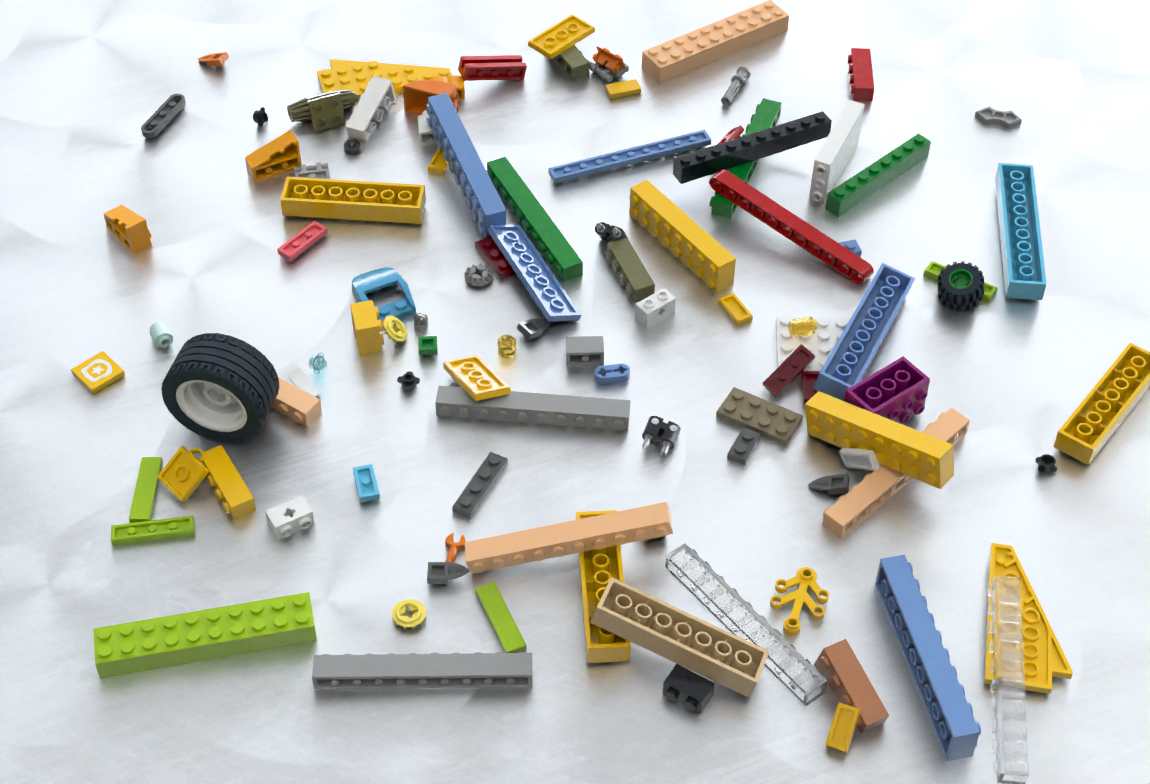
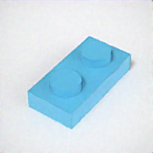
M373 465L353 467L360 503L380 499Z

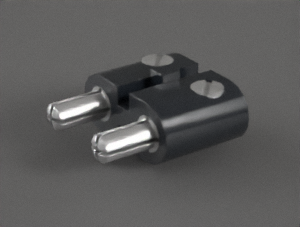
M604 222L596 223L595 232L604 241L613 242L628 238L626 232L620 227L610 226V224Z
M650 416L642 433V438L644 439L642 447L647 449L650 443L655 444V442L660 443L659 446L662 447L660 454L666 456L668 450L674 448L681 428L674 422L668 421V423H665L661 417Z

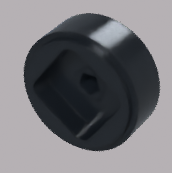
M355 139L347 140L344 143V151L349 155H355L361 151V144Z

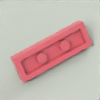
M313 221L277 249L278 254L290 262L328 234L327 228Z

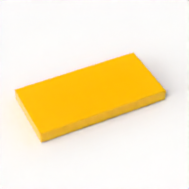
M572 14L529 40L528 46L551 60L593 34L595 27Z
M478 355L443 362V369L475 401L507 395L511 392V388Z

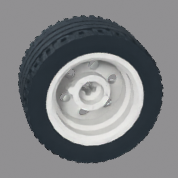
M204 333L194 336L184 343L163 380L161 390L163 401L168 411L187 429L210 440L237 443L254 437L260 431L278 395L280 384L278 374L272 363L254 346L230 335Z

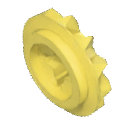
M387 316L382 321V327L385 330L384 334L388 335V339H392L394 343H402L407 339V329L398 318Z
M402 600L394 606L392 618L397 626H403L404 629L407 627L414 629L416 625H422V621L426 619V609L417 600ZM406 610L412 615L411 619L406 616Z

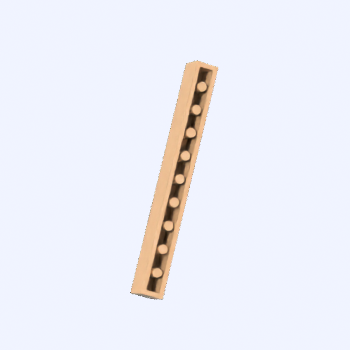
M950 408L947 412H942L936 421L930 422L922 433L953 445L967 433L970 420L953 408ZM879 464L880 467L876 471L867 474L861 483L855 484L845 496H840L832 507L828 506L825 509L822 525L840 539L843 538L913 478Z
M662 502L465 542V562L471 574L482 573L484 571L502 569L504 567L522 565L569 554L583 553L635 541H644L645 539L664 537L674 534L672 514L668 503Z

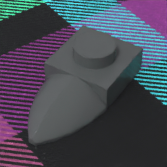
M541 318L530 319L519 323L517 330L530 340L541 336L543 331L550 326L551 321Z
M848 473L830 475L816 479L809 483L808 486L816 490L827 491L829 495L843 494L849 491L850 478Z
M428 562L427 584H448L449 580L467 574L469 569L452 562Z

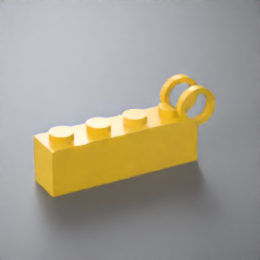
M222 445L205 452L198 448L188 450L192 454L199 453L202 455L198 460L210 471L206 476L210 487L214 486L217 499L223 501L222 505L226 514L230 513L233 520H236L256 511L254 497Z

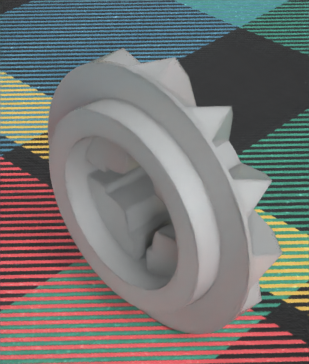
M473 264L464 273L466 282L472 286H485L493 280L492 269L488 268L487 265L482 266L479 264L475 266Z

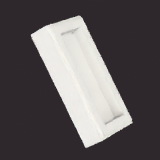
M843 447L839 451L846 468L876 471L880 467L873 450Z

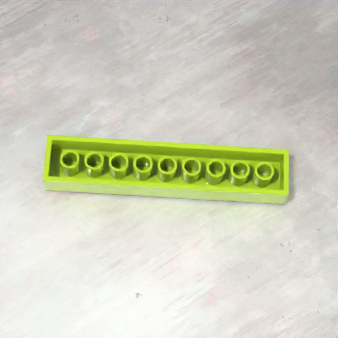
M309 592L93 628L95 665L100 679L317 641Z

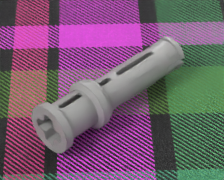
M740 66L737 69V74L731 79V85L721 98L722 104L730 105L739 88L745 85V80L751 75L748 68Z

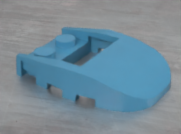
M388 267L379 268L353 278L352 293L356 298V303L369 301L365 295L366 293L397 283L403 290L406 298L378 307L379 318L377 320L382 322L387 316L402 319L417 313L409 286L395 269Z

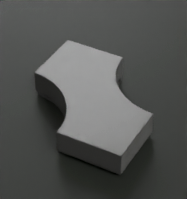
M988 106L975 111V117L984 125L998 124L1010 129L1022 123V119L1012 110L999 111Z

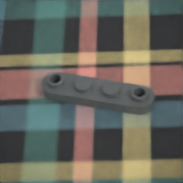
M182 94L171 95L141 126L142 136L149 139L156 137L186 105L185 96Z

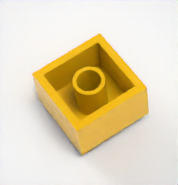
M372 300L350 304L353 332L359 356L382 352L381 344H384L383 334L380 333V331H383L382 322L377 320L379 318L378 307H374Z

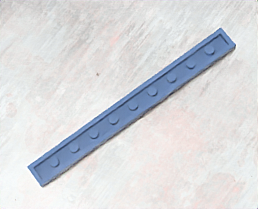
M704 129L548 168V173L554 184L708 146L711 145L712 139Z

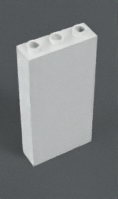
M852 100L847 101L814 159L809 200L826 204L827 193L836 186L859 144L865 104Z

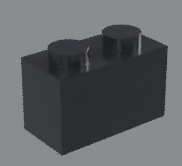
M676 664L663 682V695L671 701L684 705L688 710L701 714L714 695L715 683Z

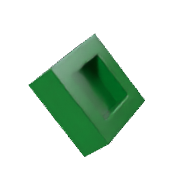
M437 336L418 337L419 355L438 354Z

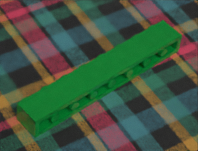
M919 133L828 192L825 209L836 217H840L929 156L931 141Z

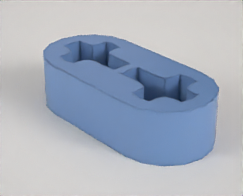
M626 364L604 365L595 369L594 380L601 385L626 382L630 378V368Z

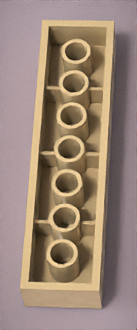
M613 577L610 578L590 623L747 697H750L756 687L769 651Z

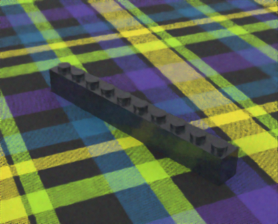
M824 111L676 157L673 162V175L680 184H684L718 173L722 169L727 170L827 138L831 131L832 120Z

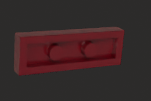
M491 236L475 242V248L499 279L516 274Z
M801 344L762 385L777 397L815 359V355Z

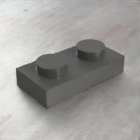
M743 427L730 448L727 459L746 465L761 438V434Z

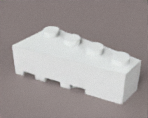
M373 76L371 81L368 82L364 94L360 96L358 105L354 107L350 119L346 121L345 128L349 137L367 142L376 130L377 122H382L383 114L389 113L391 110L389 106L397 102L391 80Z

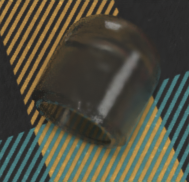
M422 312L417 313L414 316V328L417 331L427 330L429 327L428 316Z

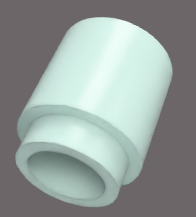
M155 322L150 326L149 333L157 347L166 348L172 344L173 336L166 324Z

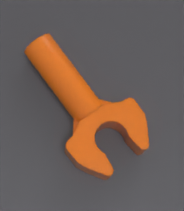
M454 533L446 537L445 547L449 548V552L445 562L454 563L457 551L465 550L466 540L464 535L461 536L460 541L457 543L454 542Z

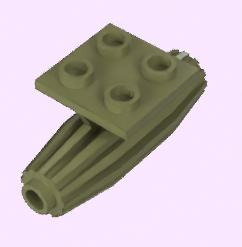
M348 89L329 91L306 97L287 106L288 116L291 122L312 121L314 133L346 124L344 110L355 105L357 96L355 92Z

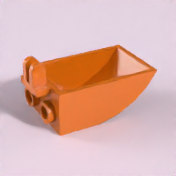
M420 80L403 85L404 110L408 113L422 115L426 110V105H428V97L448 93L458 113L457 87L454 84L436 80Z

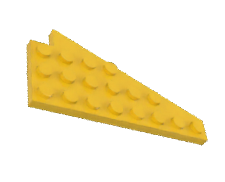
M329 59L331 69L317 71V78L322 93L351 89L352 92L356 93L357 100H360V96L364 94L367 84L373 76L391 80L395 93L403 92V85L410 82L431 80L434 76H453L450 68Z
M991 543L984 684L1050 694L1052 690V676L1071 679L1073 671L1013 546Z

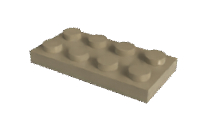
M733 387L716 412V417L742 428L758 432L761 436L785 446L803 420V415L736 387Z

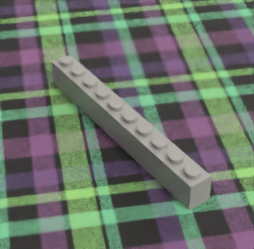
M438 386L435 401L437 416L616 430L629 429L631 400L511 391L507 395L475 401L462 387Z
M476 652L469 654L368 653L365 655H314L312 681L314 689L532 687V653Z

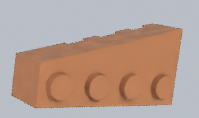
M844 639L823 648L814 666L840 703L861 709L856 725L859 731L863 733L883 724L890 715L848 641Z

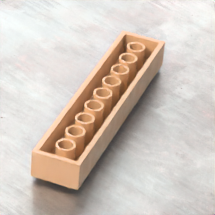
M772 0L765 1L642 51L641 67L659 84L788 31L789 14Z

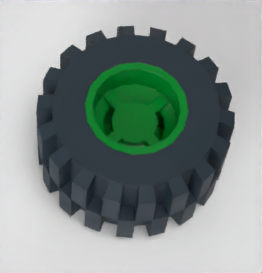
M956 261L953 262V265L948 264L946 269L943 268L941 270V274L938 275V297L943 305L946 304V307L949 309L953 307L955 311L958 309L965 311V308L970 310L973 308V305L977 306L979 301H982L984 295V276L978 266H972L971 262L966 264L965 261H961V263Z

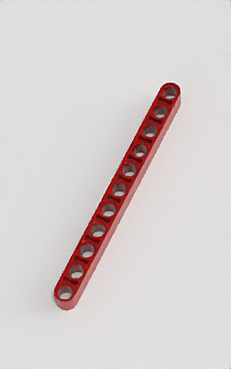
M722 169L710 178L709 184L714 191L854 283L862 284L874 273L870 263L729 171Z

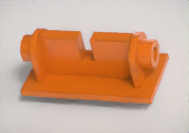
M596 47L598 53L592 56L594 62L602 66L605 65L607 69L613 72H620L621 67L626 68L623 62L624 59L620 55H614L606 48Z

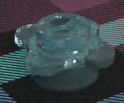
M318 352L317 355L314 354L309 359V367L314 369V374H319L320 370L327 366L323 352Z

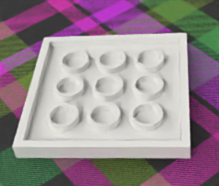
M776 315L777 368L802 344L815 355V359L803 371H821L850 318Z

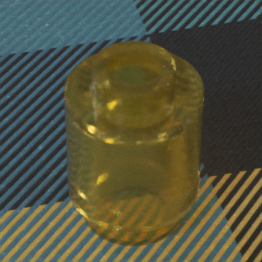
M806 316L789 321L790 335L800 337L814 334L815 330H817L816 319H813L812 316Z

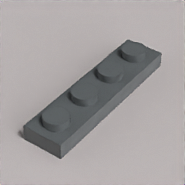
M490 452L452 506V511L471 518L507 466L508 458Z

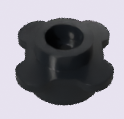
M261 107L260 110H255L253 113V121L258 123L259 127H262L269 119L264 107Z
M408 371L403 376H399L397 382L401 383L403 389L413 390L420 383V378L415 377L413 372Z
M1044 454L1036 458L1035 462L1038 463L1039 472L1054 473L1057 471L1055 466L1056 460L1052 455Z

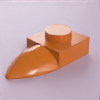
M227 52L212 53L199 57L198 60L207 63L209 67H221L225 64L229 55Z

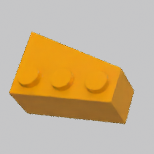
M291 129L245 157L246 168L253 182L294 170V167L302 165L299 141Z
M123 205L103 213L106 227L133 255L152 246L150 241L152 236L148 230L146 219Z

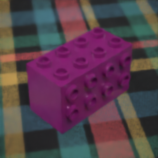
M902 356L848 388L845 392L844 401L897 423L904 424L913 416L919 415L924 411L930 378Z

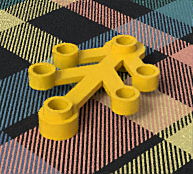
M809 567L800 568L796 576L791 579H778L775 583V590L778 593H785L788 588L799 585L798 590L784 596L774 595L770 600V606L776 610L781 609L785 604L795 601L791 615L784 621L783 631L788 636H796L800 632L801 623L798 619L803 602L811 612L813 619L821 620L824 617V608L815 604L807 593V588L809 587L816 595V601L820 604L828 602L829 592L819 587L816 583L817 574Z

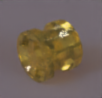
M511 335L501 336L497 341L498 355L506 359L514 357L516 355V339Z

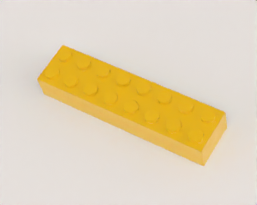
M286 177L280 202L282 216L421 224L426 195L425 185Z
M648 180L630 188L629 214L632 218L637 220L643 228L649 231L654 238L660 241L665 248L671 251L676 258L682 261L687 268L693 271L698 278L704 281L716 293L734 284L736 258Z
M1129 343L1058 430L1053 447L1089 465L1150 387V352L1133 343Z
M820 391L805 403L807 434L840 448L873 450L879 464L939 489L954 476L953 445Z
M617 510L576 512V520L617 512ZM615 545L578 553L587 663L630 661V641L590 623L610 578L613 577L624 583L621 546Z

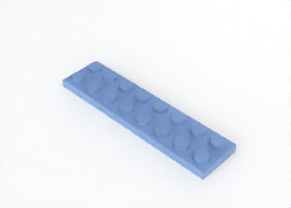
M489 225L487 231L547 321H579L581 313L521 226Z

